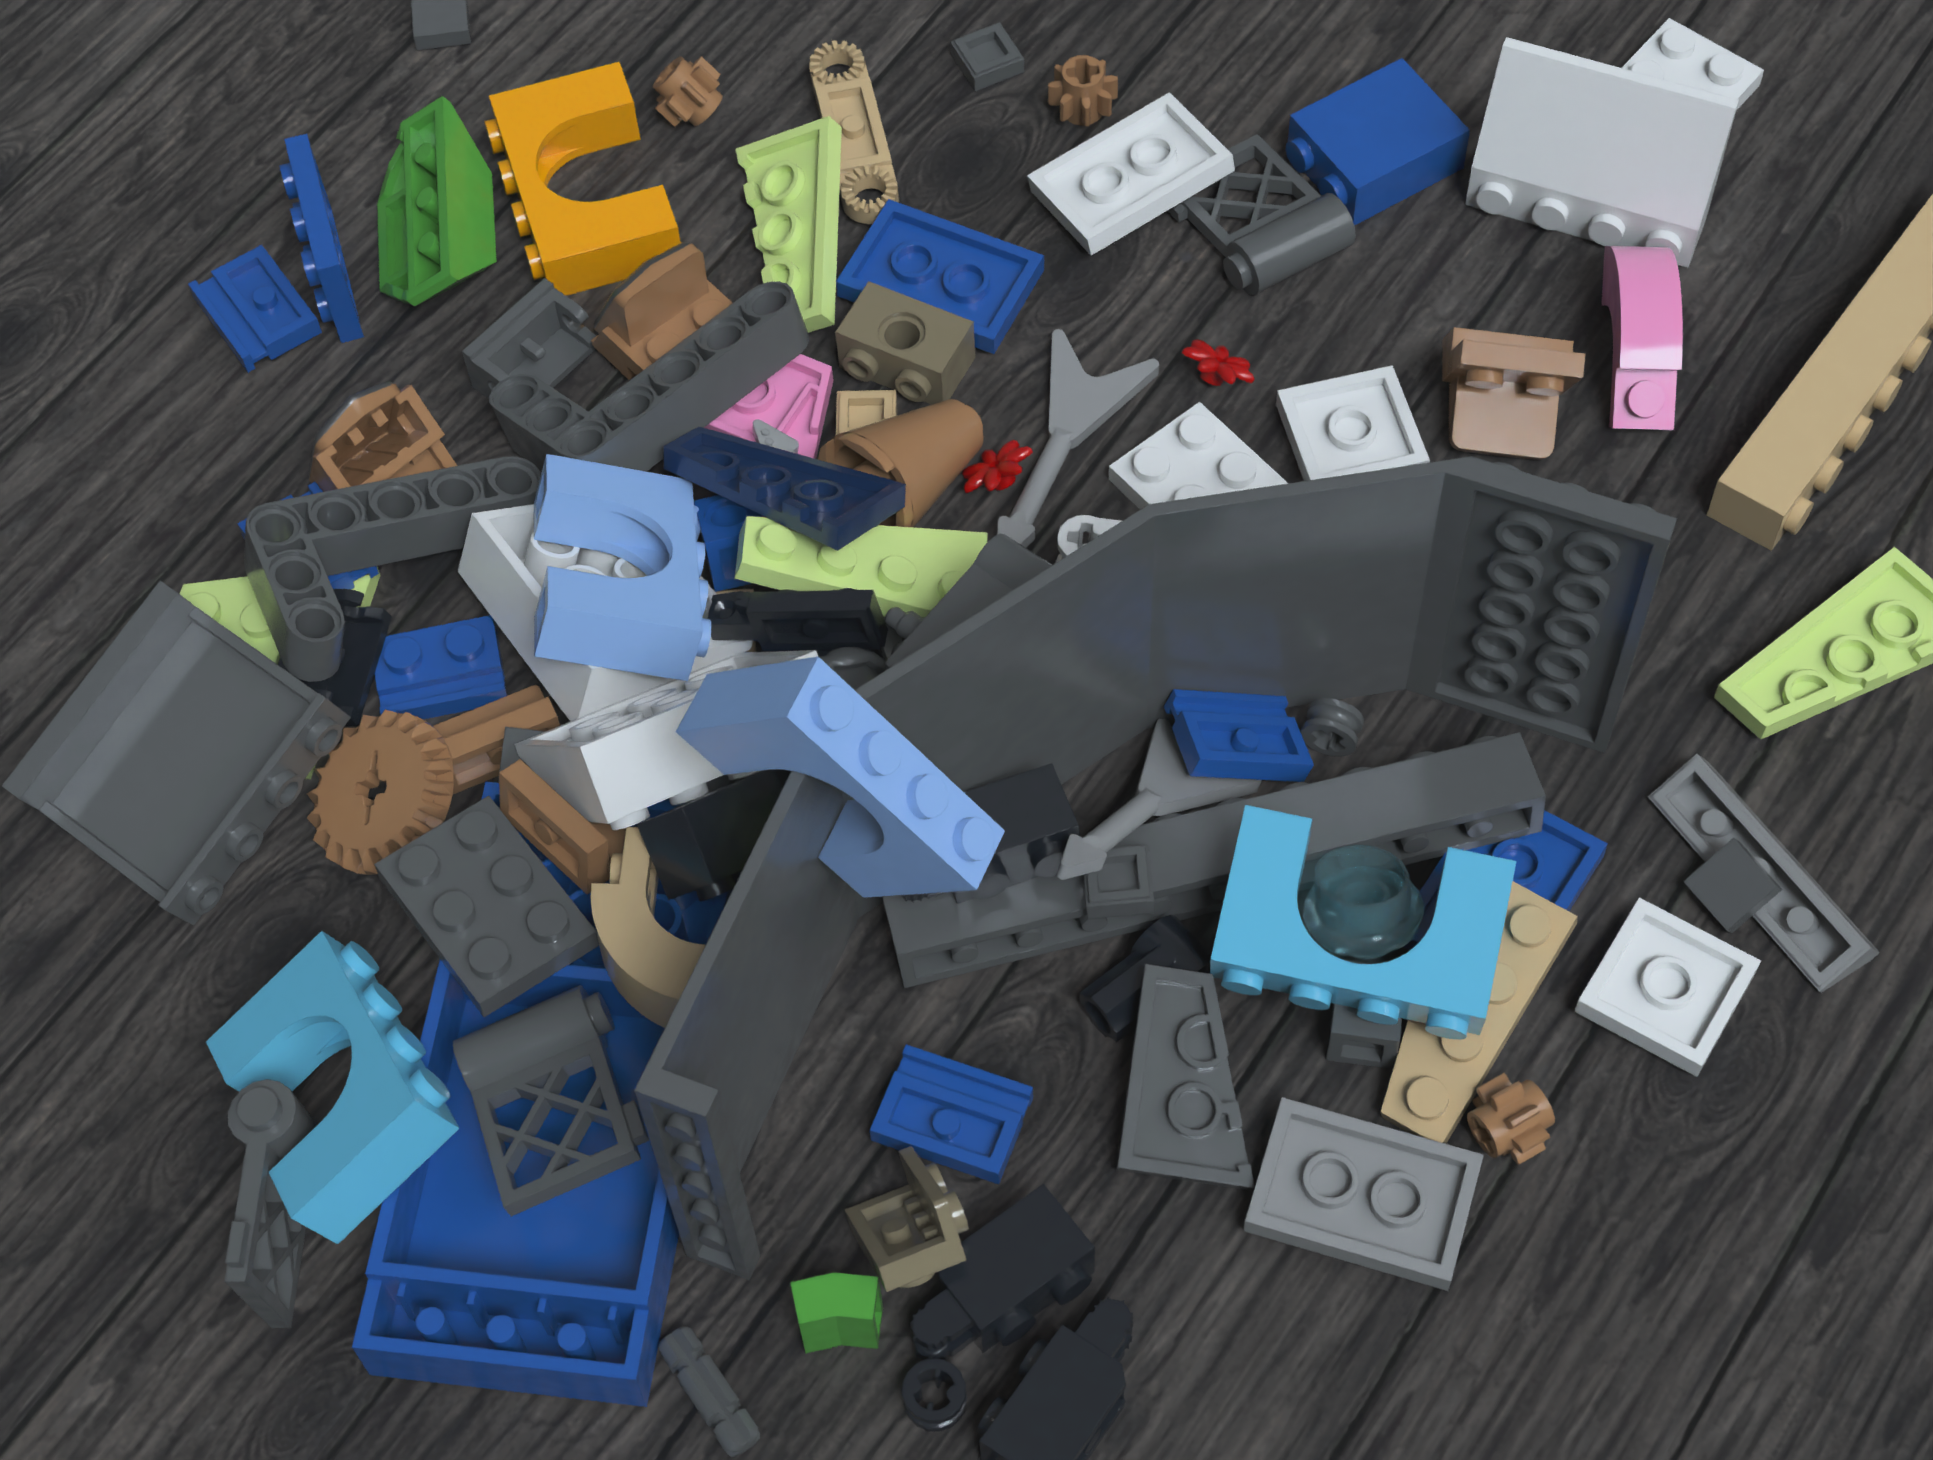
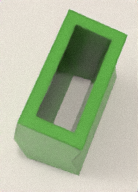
M834 1272L790 1282L805 1353L837 1346L878 1349L883 1314L879 1277Z

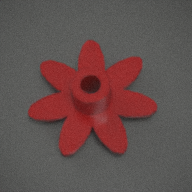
M1196 339L1192 341L1191 347H1185L1182 350L1185 356L1200 362L1197 366V369L1201 371L1200 377L1211 385L1221 386L1223 381L1234 384L1236 378L1248 383L1254 382V376L1249 371V361L1241 357H1229V350L1224 345H1219L1213 349L1206 342Z
M1011 440L1003 445L998 453L991 449L984 450L981 454L982 462L970 465L962 472L963 477L968 479L964 484L965 493L971 492L985 484L987 491L994 489L1004 490L1010 487L1016 480L1015 475L1020 474L1023 470L1018 462L1033 453L1032 448L1028 446L1019 447L1018 441Z

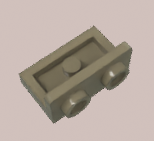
M912 1146L898 1151L908 1185L845 1209L852 1234L879 1277L886 1292L898 1287L910 1288L921 1285L930 1280L936 1272L966 1261L958 1235L969 1230L962 1205L954 1190L947 1191L935 1162L925 1166Z

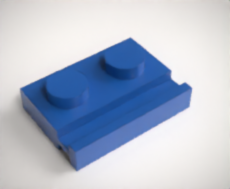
M262 245L211 271L213 277L201 284H198L196 280L188 283L193 298L248 373L256 369L254 363L268 356L270 360H273L322 333L316 316Z
M491 615L388 635L385 638L375 671L376 687L380 700V715L386 709L402 714L408 712L424 720L473 710L508 696L497 627Z
M1173 689L1164 705L1166 714H1173L1175 723L1172 730L1190 776L1304 782L1314 766L1295 717H1288L1285 708L1288 705L1286 696Z
M906 1044L902 1052L903 1058L897 1071H894L870 1128L871 1141L897 1150L912 1146L920 1158L999 1185L1023 1126V1119L1028 1106L1030 1107L1032 1103L1033 1087Z

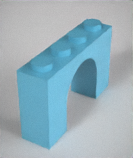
M1245 805L1210 959V974H1213L1214 978L1222 979V987L1246 995H1260L1262 988L1289 994L1290 1002L1316 1010L1329 1009L1330 1003L1357 1008V1016L1379 1024H1397L1398 1018L1426 1023L1425 1030L1427 1032L1448 1039H1465L1467 1033L1480 1035L1487 1016L1516 861L1448 847L1442 868L1432 923L1422 940L1406 954L1388 962L1378 964L1352 963L1335 957L1320 947L1307 932L1299 914L1297 896L1310 841L1312 818Z
M321 931L217 1030L206 1043L225 1083L239 1092L253 1082L266 1079L279 1081L293 1091L326 1059L338 1051L351 1046L352 1060L348 1079L336 1104L327 1116L269 1171L290 1218L332 1242L339 1244L460 1128L445 1103L451 1097L448 1089L434 1073L425 1067L421 1060L426 1054L424 1046L410 1030L401 1024L397 1017L402 1012L401 1005L385 987L378 983L374 976L379 971L376 961L359 944L350 941L344 946Z

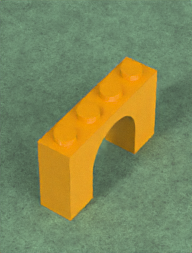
M620 62L489 95L494 119L484 121L493 154L504 152L506 160L497 162L506 195L517 193L519 197V202L511 204L519 236L531 235L533 244L524 246L533 280L546 278L553 283L554 288L567 296L623 281L643 262L681 243L678 226L663 185L594 202L570 200L557 195L547 187L555 172L572 159L588 153L641 140L634 101Z

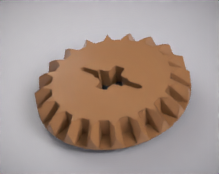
M385 709L381 716L378 717L363 715L360 726L357 728H343V740L328 753L329 759L325 766L313 769L319 778L317 788L307 793L314 803V810L307 817L317 830L313 841L325 849L326 858L358 874H378L375 863L442 824L448 813L453 796V761L444 738L430 723L408 712L402 714ZM381 780L387 786L385 793L377 794L373 801L368 798L370 788L378 787Z

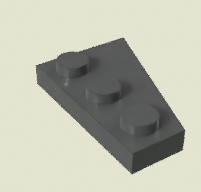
M1145 964L1143 968L1116 1170L1253 1191L1255 1185L1242 1133L1243 1124L1239 1104L1235 1098L1228 1062L1229 1053L1213 974Z

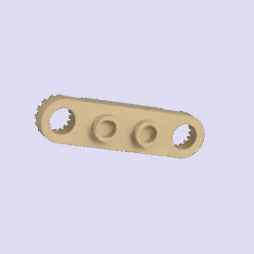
M843 40L842 44L832 41V45H828L826 42L822 44L821 49L817 47L814 50V54L810 56V76L820 118L830 116L842 127L839 190L842 206L845 213L852 220L863 224H873L888 199L899 203L898 183L893 170L892 159L861 49L857 50L856 45L852 43L849 46L848 42ZM834 64H844L851 67L848 69L849 73L843 72L842 77L840 73H837V77H834L833 73H830L828 76V72L825 69ZM865 189H877L884 193L881 196L882 200L877 198L876 203H873V200H869V204H866L864 199L860 202V198H855V196Z

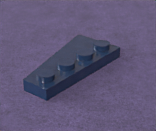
M697 427L664 446L665 470L837 551L870 529L877 527L881 522L905 507L906 484L703 427Z

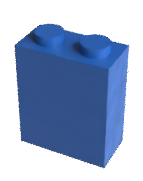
M1401 58L1291 114L1286 154L1294 169L1299 173L1304 172L1318 187L1321 196L1326 193H1333L1343 202L1355 226L1463 169L1470 129L1408 63Z

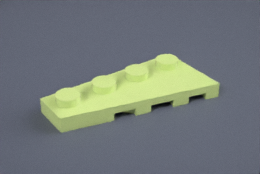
M830 116L736 148L738 164L745 169L748 181L743 185L746 202L753 208L757 224L752 229L755 246L763 253L765 267L761 270L763 283L780 281L788 284L793 289L808 333L835 325L842 127Z

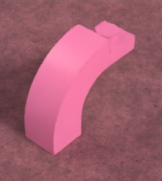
M1605 246L1602 305L1608 306L1610 309L1613 329V366L1609 427L1674 430L1677 370L1682 369L1683 342L1681 284L1675 255L1671 248Z

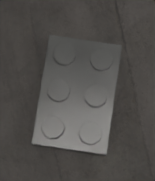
M490 796L485 797L374 864L379 879L483 1017L491 1014L599 946L596 930Z

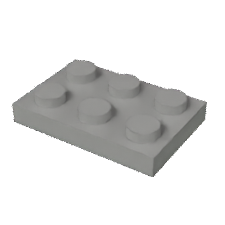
M1282 1097L1245 1219L1244 1231L1448 1291L1484 1155Z

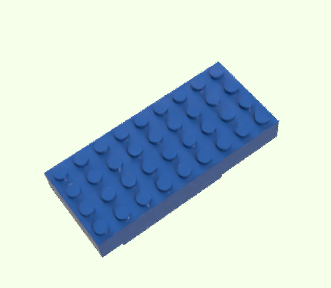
M485 782L482 799L490 796L500 809L499 783ZM666 799L647 807L650 817L646 820L684 803L671 805L670 800ZM518 831L595 929L591 908V892L586 894ZM740 872L733 874L736 883L741 875ZM659 879L654 918L661 927L675 937L691 943L706 945L733 889L702 902H699L695 891L668 900ZM600 946L486 1017L482 1016L443 962L439 960L420 1040L426 1050V1054L421 1060L425 1067L434 1073L448 1089L451 1097L445 1103L460 1129L382 1202L365 1272L368 1281L352 1345L354 1352L369 1375L647 1407L679 1237V1231L650 1139L637 1146L641 1160L514 1216H510L503 1207L473 1098L461 1074L453 1049V1041L582 985L588 995L599 992L610 1011L615 1030L605 1034L608 1042L607 1054L623 1103L626 1104L634 1100L639 1106L634 1090L665 1028L640 1014L618 992L605 968ZM592 1066L569 1076L559 1095L583 1103L597 1078L594 1067ZM519 1098L496 1108L495 1112L499 1125L519 1131L535 1102ZM603 1102L600 1109L607 1111L605 1102ZM551 1108L536 1138L559 1145L576 1115ZM592 1121L576 1151L591 1156L618 1144L613 1128ZM504 1141L506 1150H508L511 1143ZM528 1150L514 1174L517 1188L541 1178L552 1158Z

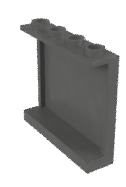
M160 580L3 783L2 787L58 824L160 902L158 905L164 910L194 926L203 914L209 912L219 902L223 894V886L239 865L252 857L259 849L263 840V833L278 813L291 805L298 797L303 786V780L318 760L336 747L341 738L342 729L351 717L323 695L315 692Z

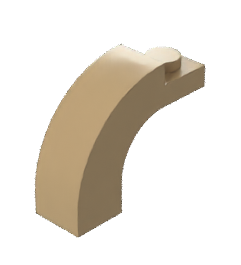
M626 827L623 853L612 854L610 884L591 883L592 915L605 968L618 992L640 1014L665 1028L706 945L691 943L675 937L655 920L654 913L659 876L638 827Z

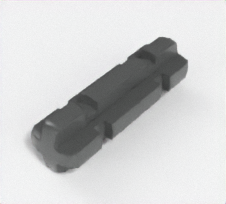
M682 1326L660 1341L659 1350L661 1356L673 1374L679 1373L677 1377L680 1380V1385L708 1427L715 1426L713 1430L716 1434L715 1437L727 1455L736 1457L758 1442L760 1439L758 1426L746 1409L739 1410L741 1407L739 1398L710 1355H704L703 1345L693 1330L687 1326Z

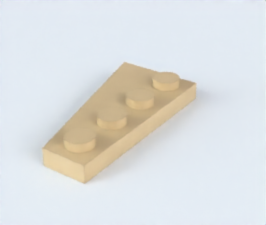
M1512 882L1487 1016L1480 1035L1467 1033V1037L1460 1040L1443 1038L1425 1030L1426 1023L1408 1020L1382 1105L1381 1117L1407 1133L1445 1144L1448 1142L1476 1095V1088L1483 1083L1577 924V916L1516 882Z

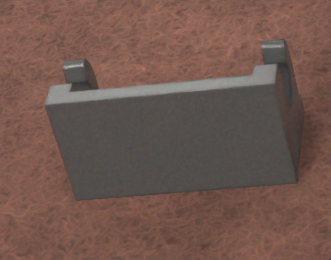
M544 278L462 351L472 387L489 399L492 389L502 380L517 374H530L554 388L596 350L591 342L596 335L586 326L581 325L589 318V315L580 305L554 288L553 283Z

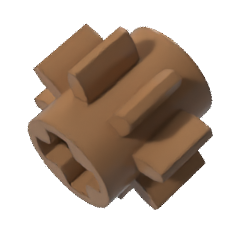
M1077 55L1066 61L1063 66L1058 64L1054 66V81L1048 83V104L1053 106L1060 105L1061 121L1067 120L1075 125L1089 126L1097 122L1102 115L1107 117L1112 115V100L1118 98V77L1106 76V61H1099L1091 56Z
M682 56L677 57L660 73L653 84V88L660 94L656 99L659 103L655 109L674 127L681 120L684 122L689 121L693 126L700 125L716 110L723 96L716 90L720 84L717 79L721 74L702 56L694 64L691 61L687 62Z
M1502 1073L1476 1088L1479 1095L1473 1099L1476 1109L1467 1114V1120L1473 1136L1486 1154L1492 1158H1497L1500 1155L1505 1156L1510 1153L1514 1161L1519 1165L1546 1149L1544 1141L1550 1138L1546 1129L1554 1125L1555 1117L1548 1099L1533 1081L1527 1079L1521 1083L1517 1081L1511 1084L1506 1074Z

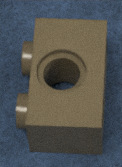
M868 281L835 332L840 369L847 371L858 380L873 381L896 390L905 398L914 402L924 401L932 405L950 399L975 359L973 321Z

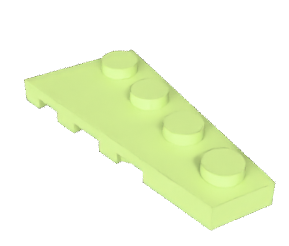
M746 516L739 534L735 579L778 590L828 591L844 588L874 590L883 616H886L892 607H899L905 612L914 611L921 617H926L974 564L978 554L987 543L988 533L878 525L837 551L767 517Z
M1893 547L1718 685L1714 698L1758 738L1763 739L1933 664V579L1896 547Z

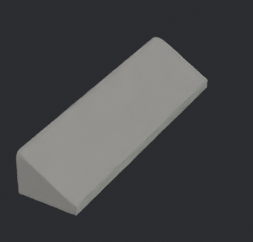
M1698 754L1693 756L1648 796L1705 862L1732 838H1735L1741 842L1783 889L1757 911L1753 917L1819 992H1824L1879 954L1874 945L1716 769Z

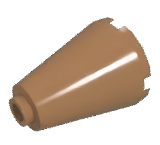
M948 399L839 433L820 448L818 460L906 484L905 507L879 525L915 527L981 449L984 441L983 424L978 413L972 407L958 400Z

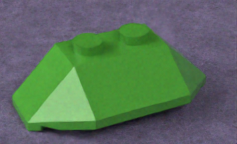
M443 96L400 123L396 139L401 143L388 164L377 202L380 292L387 297L412 306H417L454 288L497 262L492 172L453 105Z

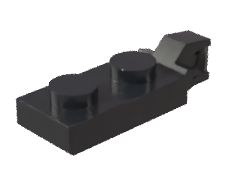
M844 588L828 591H795L789 589L778 592L750 593L749 591H738L713 595L711 599L712 603L708 619L711 620L712 640H754L759 642L762 651L833 650L839 647L881 650V647H885L888 627L874 590Z

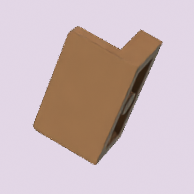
M530 686L433 726L444 738L452 757L454 768L453 794L499 776L505 727L548 731L560 726L558 716L549 697L544 698L539 686Z
M521 759L499 772L500 810L524 837L586 894L591 892V883H605L610 879L612 854L623 853L626 828L612 830L610 823L589 822Z

